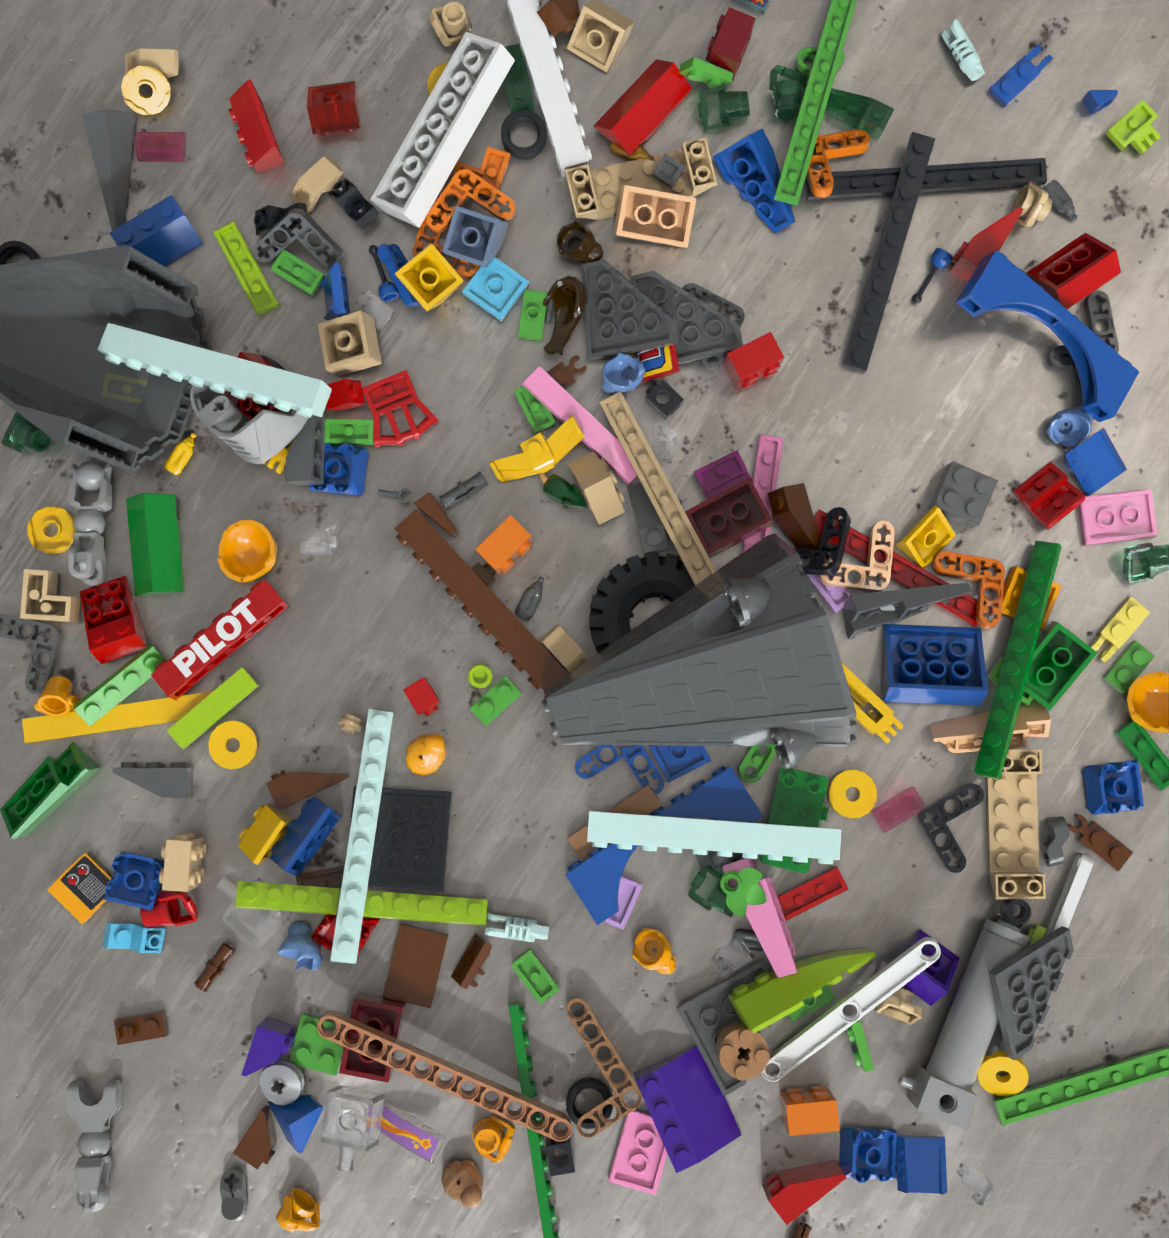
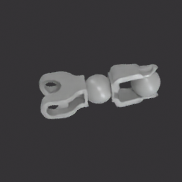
M91 460L83 462L79 466L74 463L71 466L72 479L69 482L68 503L78 513L73 520L74 529L77 533H74L73 543L69 549L68 569L72 576L81 579L87 585L98 586L106 578L104 538L100 534L104 531L106 525L102 514H105L106 511L112 508V484L110 483L112 467L109 463L103 466L99 462ZM82 488L88 491L100 489L99 500L93 503L89 501L82 504ZM78 564L80 567V572L77 571ZM96 568L98 575L95 579L91 580L89 577L94 574Z
M111 1079L105 1084L102 1100L99 1103L92 1102L87 1097L86 1086L82 1081H71L67 1087L66 1111L77 1122L78 1133H82L77 1144L82 1157L78 1158L75 1171L78 1185L76 1198L78 1205L83 1209L84 1213L100 1211L105 1207L109 1199L108 1181L112 1159L109 1154H106L110 1146V1138L106 1130L110 1128L111 1118L120 1110L123 1103L122 1082L119 1079Z

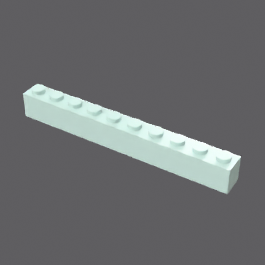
M111 323L107 324L97 349L106 356L105 360L113 364L119 365L120 362L126 363V366L139 371L141 368H145L147 372L156 376H161L162 373L167 374L168 378L178 382H182V379H185L196 387L210 386L211 390L221 394L228 391L234 397L242 400L250 397L258 404L267 406L268 403L275 404L276 408L286 412L293 409L299 415L311 418L312 415L322 417L332 391L326 383L319 379Z
M369 709L367 714L330 961L356 964L393 712Z
M589 811L587 842H593L592 847L607 848L608 843L617 844L618 849L632 850V845H640L644 851H657V847H667V852L682 853V849H692V854L707 855L708 850L717 851V856L732 857V852L743 853L742 858L757 859L758 854L768 855V860L783 861V856L793 857V862L808 863V858H816L820 864H833V860H840L841 829Z

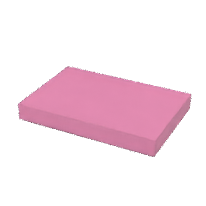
M1151 489L1085 496V501L1078 506L1083 546L1158 536Z
M635 1109L626 1115L608 1181L656 1195L668 1153L650 1113Z

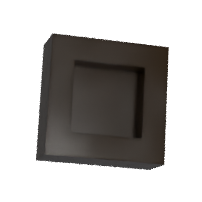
M478 562L472 567V570L489 588L497 582L493 577L496 574L495 571L487 563L482 566Z

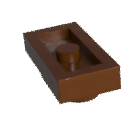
M476 933L451 975L458 985L465 989L469 985L472 987L478 986V983L473 978L475 974H485L481 966L489 957L492 945L483 936Z
M165 1010L114 1020L117 1045L169 1035Z

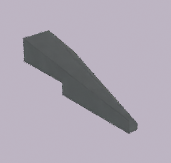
M105 109L83 114L82 117L113 231L124 224L127 215L126 201L127 195L129 196L132 169L131 155L132 146L135 142L134 128L137 116L131 112Z
M969 583L850 595L844 604L848 639H853L858 631L868 629L871 632L877 630L876 626L891 622L896 623L928 611L930 604L941 601L944 605L949 603V599L963 595L968 596L971 594L972 589Z

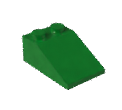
M1052 621L1037 639L1024 691L1048 710H1051L1096 656L1097 652L1060 623Z

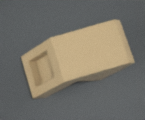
M139 48L126 53L125 75L135 66L151 65L163 72L167 79L176 76L179 69L178 50Z
M327 155L323 156L298 179L290 198L295 203L307 204V212H311L321 193L332 190L333 186L340 179L343 170Z
M558 624L540 640L568 673H571L589 660L585 652Z

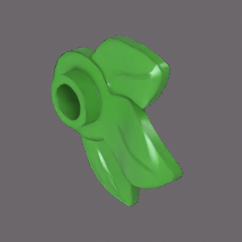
M745 868L740 872L731 870L724 873L721 877V889L727 894L726 904L737 916L744 917L748 904L761 905L767 901L765 891L758 884L763 874L755 868ZM731 878L737 881L736 887L730 885L729 881Z

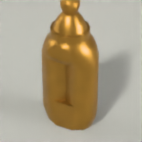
M614 143L610 147V151L614 154L632 161L648 158L650 160L654 159V156H650L642 145L631 156L627 155Z

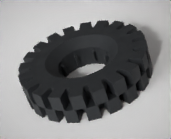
M659 552L646 553V557L642 558L636 555L626 559L627 563L622 566L618 563L609 571L610 575L607 578H602L597 586L596 595L592 597L589 615L591 637L597 653L631 631L629 625L630 617H634L632 611L640 602L645 603L646 599L654 597L661 598L662 601L667 599L673 602L695 586L683 562L679 560V556L667 553L666 557L659 556Z

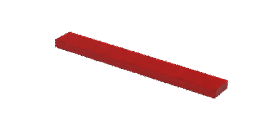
M818 509L814 520L819 538L821 539L827 513ZM850 527L844 553L867 565L869 537ZM839 537L830 538L828 544L832 546L837 544ZM876 550L874 558L877 562L883 563L886 560V554L883 550ZM893 552L890 579L907 589L950 585ZM963 595L949 599V603L944 605L941 601L933 603L973 627L977 626V599L972 596Z

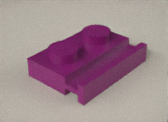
M738 450L693 472L707 499L750 477Z

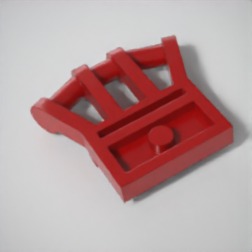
M407 370L363 387V393L373 415L374 447H381V445H405V442L414 438L417 440L421 438L420 436L432 424L436 425L439 422L436 416L418 399ZM414 403L426 416L417 426L408 408V405ZM402 408L410 430L402 433L392 411ZM382 415H387L394 435H381Z

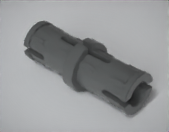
M479 471L463 483L461 481L456 483L458 486L439 496V498L448 510L461 500L471 498V494L487 486L488 483Z

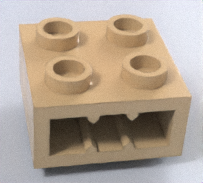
M181 832V834H174L173 838L166 839V843L163 844L161 856L165 858L164 868L161 869L159 875L162 890L188 892L199 887L200 883L203 882L204 868H201V860L206 854V844L203 843V837H196L195 832Z

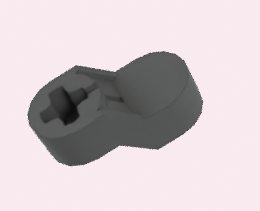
M1060 816L1047 819L1049 837L1042 844L1041 850L1048 867L1064 863L1062 846L1070 835L1065 818Z
M229 1169L224 1172L220 1181L221 1212L227 1220L236 1222L243 1219L247 1212L246 1177L239 1170Z

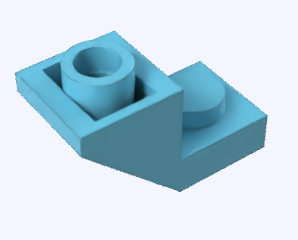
M107 922L102 947L107 949H132L138 953H162L166 928H148L144 924L131 922Z

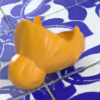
M424 734L409 743L406 748L405 762L407 768L412 773L428 775L435 772L441 766L447 751L443 736L439 734Z
M643 928L637 933L634 940L635 947L633 948L632 957L643 968L648 970H657L660 974L673 973L676 969V958L672 955L670 942L666 935L652 928Z

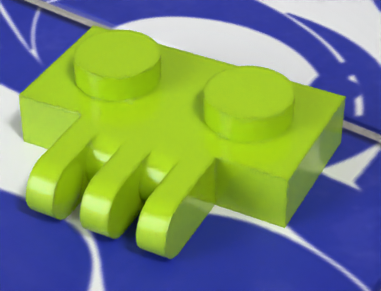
M1142 99L1105 134L1121 151L1130 143L1138 153L1143 154L1147 148H1150L1154 142L1160 139V134L1151 125L1159 116Z

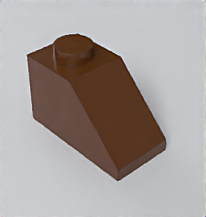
M549 0L537 11V14L553 36H556L561 31L565 35L576 26L573 22L580 16L578 0Z
M268 1105L261 1109L233 1152L257 1170L262 1163L267 1165L275 1154L272 1148L276 1143L271 1110Z

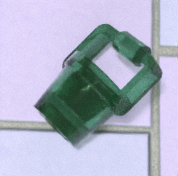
M776 65L770 71L769 90L772 91V97L774 98V114L780 120H793L799 114L800 103L803 101L807 87V77L796 70ZM777 74L791 80H781L777 82Z
M726 86L704 89L700 92V103H698L699 118H702L703 127L707 130L729 127V121L750 116L748 91H726ZM718 92L720 124L708 125L707 117H709L708 105L705 102V93Z
M15 412L2 439L3 445L22 453V449L42 452L49 447L51 437L18 412Z
M1147 542L1127 547L1124 550L1123 574H1125V579L1130 584L1153 580L1157 574L1169 570V544L1153 546L1152 543ZM1139 552V561L1144 574L1132 576V554Z
M707 865L702 872L699 871L691 882L692 888L688 896L705 909L711 910L714 908L731 918L734 913L726 904L727 894L721 889L720 881L707 900L695 893L705 881L708 872L719 880L723 876V873L715 867Z

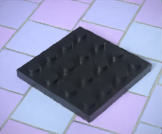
M354 786V789H353V800H352L351 819H352V812H353L354 799H355V793H356V786ZM382 788L368 880L369 888L445 892L452 792Z

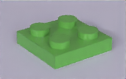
M303 1013L289 1061L297 1066L337 1076L344 1046L323 1038L318 1033L317 1024L320 1017ZM329 1019L323 1021L326 1029L332 1030L336 1028L335 1021Z

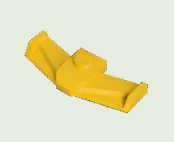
M572 415L547 440L543 433L540 432L520 444L524 453L489 462L498 480L502 483L538 473H546L555 468V465L585 437V434L575 416Z

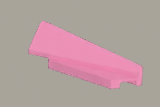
M744 858L724 865L722 869L724 873L731 870L740 872L749 867L757 869L755 859ZM771 876L761 879L758 883L765 891L766 903L761 905L748 904L745 914L777 977H783L798 972L793 958L796 954ZM731 878L729 881L730 885L736 887L737 881Z

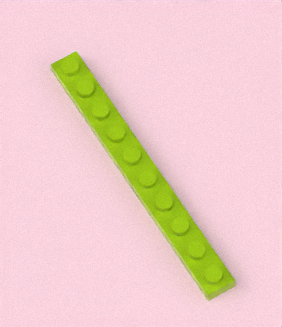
M238 881L235 908L337 915L341 888ZM367 890L363 917L485 926L488 900Z

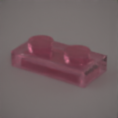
M912 786L871 810V813L882 832L885 833L926 809V806L915 787Z

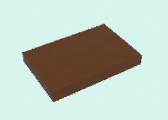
M401 923L383 997L431 1008L449 934Z

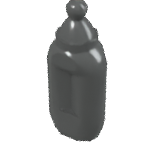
M1052 180L1043 187L1048 192L1049 198L1053 201L1052 205L1057 211L1070 216L1072 220L1077 219L1072 198L1059 182Z
M539 577L538 581L534 582L524 591L516 607L515 615L527 621L533 617L542 599L543 577Z
M746 929L735 930L734 946L754 951H764L754 931Z

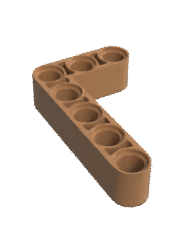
M575 998L567 1004V1016L614 1092V1095L578 1119V1133L585 1138H592L638 1108L642 1102V1094L587 1003L580 998ZM579 1003L584 1007V1014L581 1017H574L570 1013V1008L573 1004ZM594 1025L598 1031L597 1036L593 1039L586 1038L583 1034L584 1027ZM605 1046L610 1049L611 1056L607 1061L598 1059L597 1050L599 1047ZM614 1068H619L624 1073V1079L620 1083H614L610 1078V1073ZM628 1090L635 1091L638 1096V1100L634 1105H627L624 1102V1094ZM607 1104L614 1105L617 1110L616 1116L613 1119L603 1117L602 1109ZM586 1118H590L595 1122V1129L592 1133H584L581 1130V1123Z

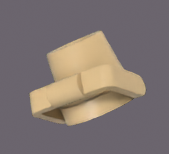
M450 2L445 6L434 8L429 15L437 36L446 47L459 44L464 34L471 31L472 23L470 16L462 4L458 2ZM437 15H442L441 21L440 19H438Z
M1032 181L1020 190L1012 211L1018 207L1024 209L1016 222L1028 228L1032 227L1036 220L1042 222L1047 217L1053 202L1049 198L1048 192Z
M902 988L874 1009L875 1012L906 1023L907 1025H912L922 1018V1008L912 1004L914 994Z

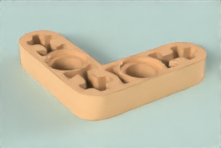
M880 521L871 528L867 567L841 564L840 569L836 573L839 574L842 572L841 569H844L842 582H840L841 577L838 576L828 580L827 575H818L820 582L827 586L873 592L887 588L890 583L895 535L893 525L888 521ZM881 527H884V531L888 532V535H885L882 544L887 543V546L875 545V543L881 541V534L877 533V530ZM876 550H883L885 552L886 560L883 563L875 560L874 552ZM854 570L859 573L860 580L857 584H853L848 580L847 575L849 571ZM879 574V578L883 579V583H880L878 586H876L875 581H867L866 585H864L866 577L874 578Z

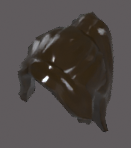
M566 276L556 280L543 300V306H548L552 299L556 312L551 340L544 346V351L548 354L559 353L563 355V349L581 318L585 304L588 303L587 299L589 296L586 287L576 277Z

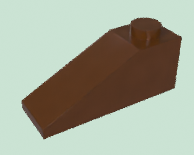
M805 484L785 486L767 493L774 518L796 549L818 550L820 538Z
M285 770L271 775L272 780L267 782L266 785L277 809L280 810L349 778L347 773H285Z

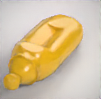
M191 433L190 437L176 445L165 463V469L175 475L182 472L193 454L195 433Z

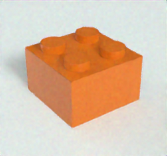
M510 515L475 550L498 575L501 572L506 574L515 565L513 560L519 554L523 557L531 550L533 539L515 518Z
M816 1085L810 1087V1090L801 1091L800 1088H788L786 1092L780 1093L782 1120L789 1136L840 1131L837 1100L829 1088Z

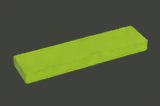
M232 221L213 231L257 315L260 317L279 307L280 304L236 223Z
M241 667L170 727L167 732L181 749L187 748L260 685L244 667Z

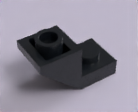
M346 178L343 181L337 182L333 186L332 191L328 193L352 222L361 229L380 214L375 206L368 202L357 187Z
M298 202L285 209L267 205L256 210L254 217L256 235H264L293 209L299 208L307 213V204ZM300 218L293 220L289 226L291 230L297 223H301L302 220ZM277 230L275 235L285 234V232Z

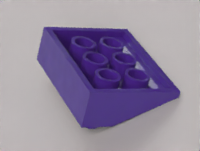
M697 1045L634 1073L635 1081L676 1173L700 1163L742 1135L726 1098L723 1096Z

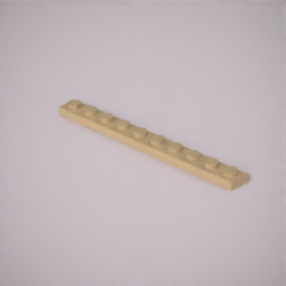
M618 392L600 401V406L696 586L715 573L716 570L622 392Z

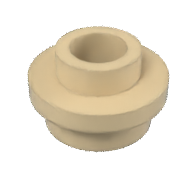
M344 714L338 721V724L341 725V730L347 733L355 734V731L360 732L362 726H360L362 720L353 715Z

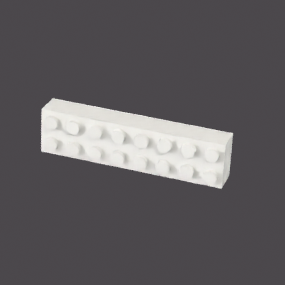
M468 32L464 34L370 199L386 214L416 227L421 226L515 61L501 43Z

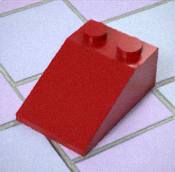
M1018 207L973 236L968 243L964 241L951 260L954 265L950 271L969 281L983 257L995 250L1000 251L1024 209Z
M836 1160L785 1169L779 1173L774 1172L765 1179V1184L762 1187L769 1203L784 1223L788 1225L847 1179L839 1163Z

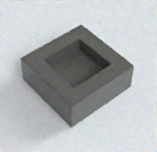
M664 154L654 169L652 177L672 189L684 172L685 166L669 155Z

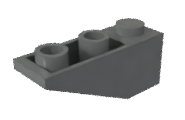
M121 762V767L113 768L114 774L162 798H187L193 796V767H185L186 762H171L170 767H161V762H146V767H136L137 762Z

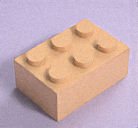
M623 185L620 190L613 235L688 248L696 198Z

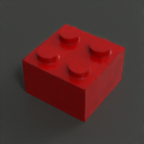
M769 332L727 353L723 366L735 389L742 387L745 390L755 385L758 378L764 376L767 379L775 375L785 357L773 334Z

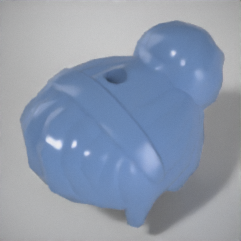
M619 352L616 357L605 363L602 369L603 381L601 387L603 391L614 395L618 392L634 390L645 376L646 368L639 358H633L629 354Z
M1078 406L1075 409L1070 408L1058 411L1048 422L1046 433L1054 443H1061L1063 446L1074 448L1077 443L1088 437L1092 429L1093 417L1082 409V406Z
M296 921L290 925L288 937L282 942L277 952L284 957L296 959L298 961L297 970L304 967L310 971H317L322 965L323 957L318 944L309 936L310 927L303 921Z

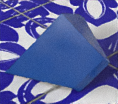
M310 1095L300 1096L293 1103L287 1105H277L269 1101L268 1104L287 1141L298 1153H302L324 1107Z

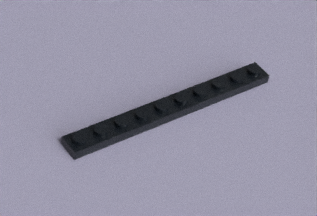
M916 132L910 134L842 363L843 366L863 372L867 371L936 138Z
M1035 158L929 165L925 172L920 193L1025 186L1030 181L1037 185H1044L1047 182L1046 159ZM901 167L831 172L834 181L833 191L825 198H819L812 194L806 175L807 200L893 195ZM819 179V184H821V186L824 187L822 184V179Z

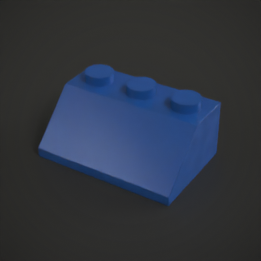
M172 195L109 232L117 246H130L164 267L203 244L182 208Z
M313 797L311 800L308 799L301 808L302 813L297 820L294 819L286 829L287 834L282 841L278 840L271 850L272 855L269 857L285 872L297 877L300 876L342 817V815L316 797Z

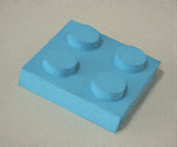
M494 257L488 268L481 266L462 291V294L502 322L530 283L526 278Z

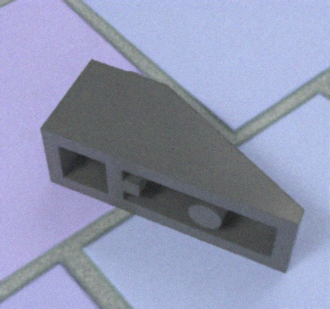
M323 412L322 417L312 415L311 418H308L302 430L296 435L286 456V466L284 467L285 482L297 486L323 485L325 412Z
M642 484L628 485L627 489L643 556H646V553L667 551L668 543L663 524Z

